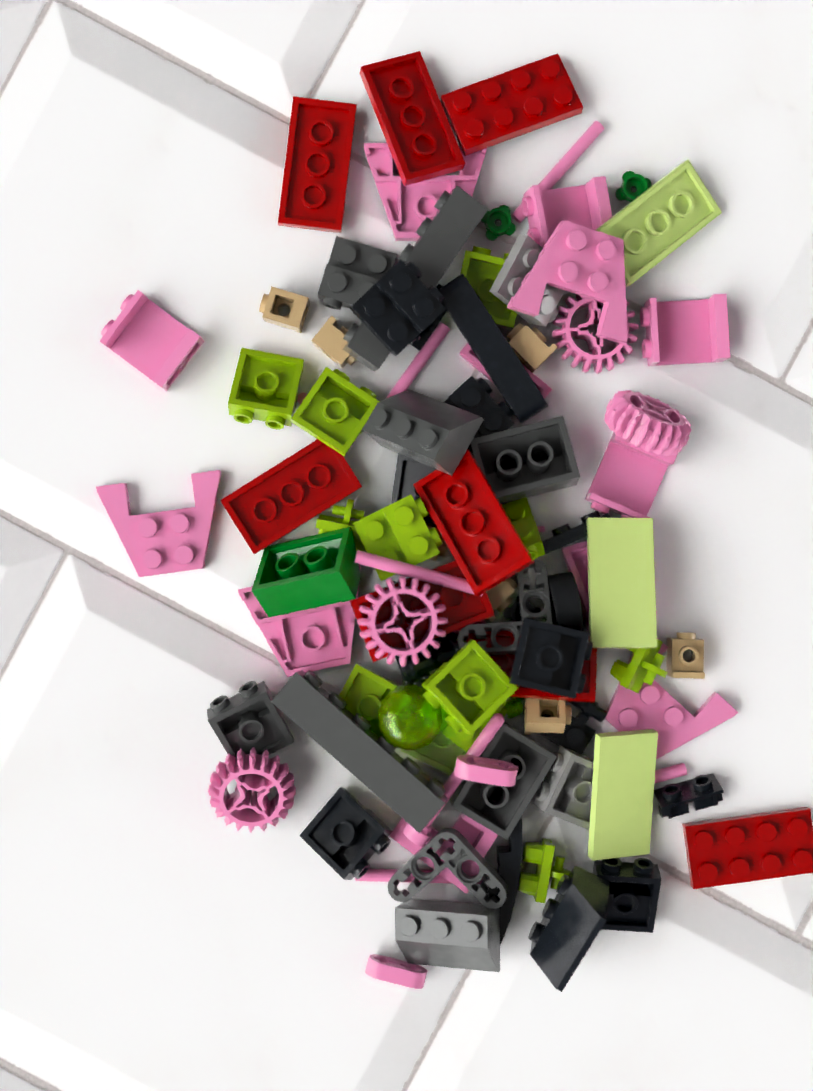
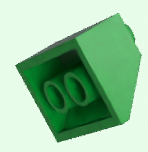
M351 527L270 545L264 549L251 591L268 617L356 599L361 574L359 564L354 563L357 552Z

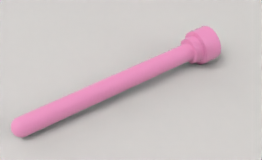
M496 713L492 716L465 755L481 756L505 721L501 713ZM454 771L443 785L446 790L444 795L448 798L446 803L464 780L457 777ZM444 806L420 833L408 824L403 830L404 835L414 844L424 847L432 836L430 832L433 829L431 824Z

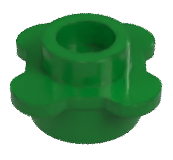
M627 171L622 175L623 182L621 187L616 190L615 196L619 201L626 200L632 202L650 188L652 182L649 178H644L640 174ZM631 187H635L636 192H632Z
M500 205L491 211L487 210L481 219V222L485 224L487 230L485 236L488 240L495 241L499 236L505 234L511 236L514 234L516 226L512 223L511 210L508 206ZM499 220L501 225L497 226L495 221Z

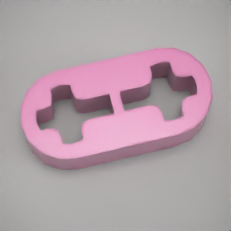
M459 755L456 760L454 774L468 781L512 787L515 785L518 767L502 760L472 755Z
M378 954L369 956L365 973L372 978L414 989L424 987L428 972L427 969L420 965L409 964L406 961Z

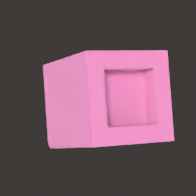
M463 813L460 814L452 827L459 831L483 858L498 837V834Z

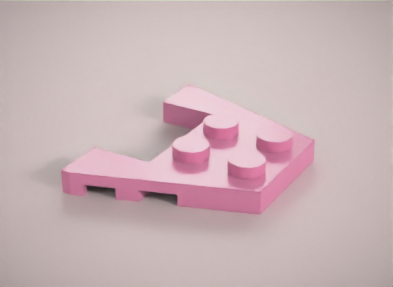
M364 143V153L395 241H417L420 236L416 231L426 217L431 220L438 211L434 205L445 190L450 193L458 186L470 196H473L487 148L464 156L459 144L466 163L464 169L459 171V175H442L404 186L400 176H393V157L388 144Z
M567 220L559 222L538 255L539 258L531 271L522 280V285L517 293L508 302L507 308L533 317L538 316L545 287L549 285L602 302L604 305L596 336L619 344L627 343L623 239Z
M221 470L191 474L195 507L131 515L127 483L96 487L97 493L139 577L204 569L212 519L217 503L219 483L221 482Z
M252 587L238 589L239 596L249 609L252 618L262 631L287 677L293 676L301 670L306 673L308 670L313 672L350 664L355 615L349 601L268 617L251 591Z
M663 643L658 653L662 655L668 647ZM632 652V655H631V657H630V659H629V661H628V664H630V661H631V659H632V657H633V655H634L633 652ZM654 680L652 685L644 682L639 693L618 684L606 710L607 715L605 719L619 732L645 729L657 731L656 759L729 720L738 712L718 693L714 692L692 715Z

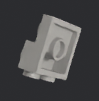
M519 234L490 292L508 305L510 299L515 296L522 285V280L538 260V255L543 248L528 235ZM546 285L538 316L533 317L521 312H514L529 324L546 327L548 323L556 319L559 312L557 305L562 295L567 294L568 291Z
M560 746L558 752H553L557 755V758L549 769L545 780L542 781L536 791L533 804L544 813L589 829L594 761L585 755Z

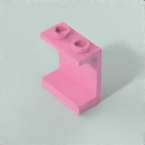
M605 176L593 177L585 185L540 191L539 185H533L523 194L524 197L521 203L522 212L528 218L529 229L527 235L542 248L559 222L563 220L596 230L612 217Z
M137 290L134 295H128L120 307L122 312L116 320L111 319L104 326L101 332L103 337L100 342L167 391L203 344L204 340L193 330L188 329L149 300L141 291Z
M727 293L714 294L709 299L657 302L656 298H649L644 303V307L640 308L641 327L646 329V339L642 340V356L647 358L648 366L724 362L731 358Z
M614 431L585 500L592 503L590 508L598 510V512L603 514L612 511L620 514V518H651L647 516L668 466L674 464L677 455L665 456L663 454L657 455L651 451L646 452L640 447H635L630 442H625V439L617 436Z

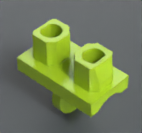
M348 498L346 507L333 506L332 514L344 516V518L319 514L315 527L319 529L318 534L351 527L356 552L358 550L365 552L366 549L353 525V522L356 521L351 520V518H364L365 511L353 509L354 499Z
M657 639V648H626L634 652L630 664L617 659L610 670V674L620 681L619 685L636 693H639L644 682L652 685L656 675L666 678L668 672L660 669L665 656L658 653L663 642Z
M542 838L541 843H524L522 860L524 862L536 863L537 870L536 874L520 872L518 891L532 895L535 902L545 903L550 877H552L550 888L557 889L561 877L564 874L569 875L571 872L563 868L565 857L556 856L554 866H552L555 845L552 844L551 839Z

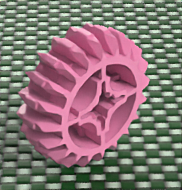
M577 294V301L573 297L568 296L565 299L568 308L560 305L558 313L562 317H556L552 322L555 326L561 327V329L553 330L552 337H562V340L555 344L558 347L557 349L565 347L567 350L562 354V360H566L570 355L575 358L570 365L572 368H575L579 362H583L582 372L587 373L591 364H593L596 374L602 372V363L608 371L614 369L613 360L618 364H622L625 361L622 353L630 355L633 352L632 347L627 343H635L638 339L637 336L629 333L638 329L637 323H629L628 321L636 315L635 312L630 311L627 313V343H617L611 352L602 354L601 348L604 346V338L592 336L593 333L590 334L588 329L592 324H596L598 328L601 316V309L598 307L603 308L604 304ZM584 307H588L586 323L578 324L577 327H570L573 314ZM572 337L586 341L592 354L582 351L574 343Z
M631 390L618 391V393L614 394L612 400L610 399L606 407L607 411L604 415V421L609 429L615 431L617 436L624 438L625 442H630L635 447H640L646 452L651 451L657 455L663 454L665 456L677 455L686 446L690 438L689 434L692 429L686 417L679 414L678 410L671 408L669 404H665L649 395H643L640 392L634 393Z
M404 576L399 577L398 587H394L392 579L388 578L386 579L388 587L386 591L379 584H376L374 589L379 596L375 599L368 593L365 595V598L372 603L371 607L363 605L359 607L361 612L368 614V618L357 620L358 625H368V629L361 631L359 635L361 638L372 637L365 647L367 650H371L378 645L379 648L375 652V657L380 659L387 652L386 662L389 665L393 664L395 656H399V663L402 667L406 666V656H411V660L415 665L419 664L417 653L421 651L426 658L431 657L426 647L430 644L438 649L440 644L433 640L435 634L440 637H445L446 635L445 631L437 629V624L448 623L447 618L437 617V613L446 610L445 605H433L440 598V595L433 593L427 597L426 594L431 587L427 583L420 590H417L419 580L416 578H412L409 587H406ZM399 594L416 596L423 602L426 608L414 611L406 610ZM390 598L391 616L382 621V623L375 625L378 609L385 600ZM397 605L403 615L414 617L411 618L410 623H407L409 625L406 628L408 637L399 625H392L394 624V619H397L396 616L399 614ZM429 618L425 635L415 644L414 627L419 622ZM385 632L400 633L406 648L389 646L380 639L379 634Z
M254 747L250 750V754H245L240 748L237 752V758L228 754L225 762L219 761L216 771H213L211 774V784L208 788L209 796H211L210 804L211 807L216 808L215 813L217 817L225 816L224 822L226 826L235 822L238 831L242 826H248L250 833L254 830L255 826H259L265 831L267 823L276 827L279 818L285 819L288 815V809H292L294 796L296 795L295 778L293 773H289L288 764H280L279 755L269 758L267 749L262 752V755L256 754L257 751ZM234 779L237 782L235 792L230 794L227 790V785ZM276 786L278 793L272 800H269L267 795L270 792V788Z

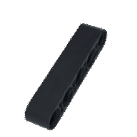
M460 274L439 288L438 291L445 299L442 304L519 422L523 424L547 408L548 404L464 274Z

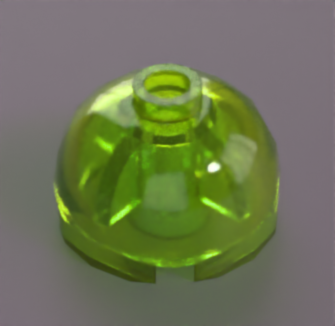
M408 684L394 688L382 699L378 710L379 729L384 738L393 746L407 751L419 750L429 745L439 734L442 725L441 707L439 706L435 709L423 697L426 690L421 686Z

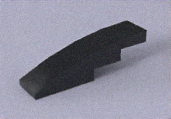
M520 818L508 838L509 845L496 846L498 874L505 880L509 889L506 901L499 907L500 946L512 916L519 887L522 861V818ZM486 884L488 887L487 896L492 897L495 895L499 898L498 893L500 889L498 887L491 889Z

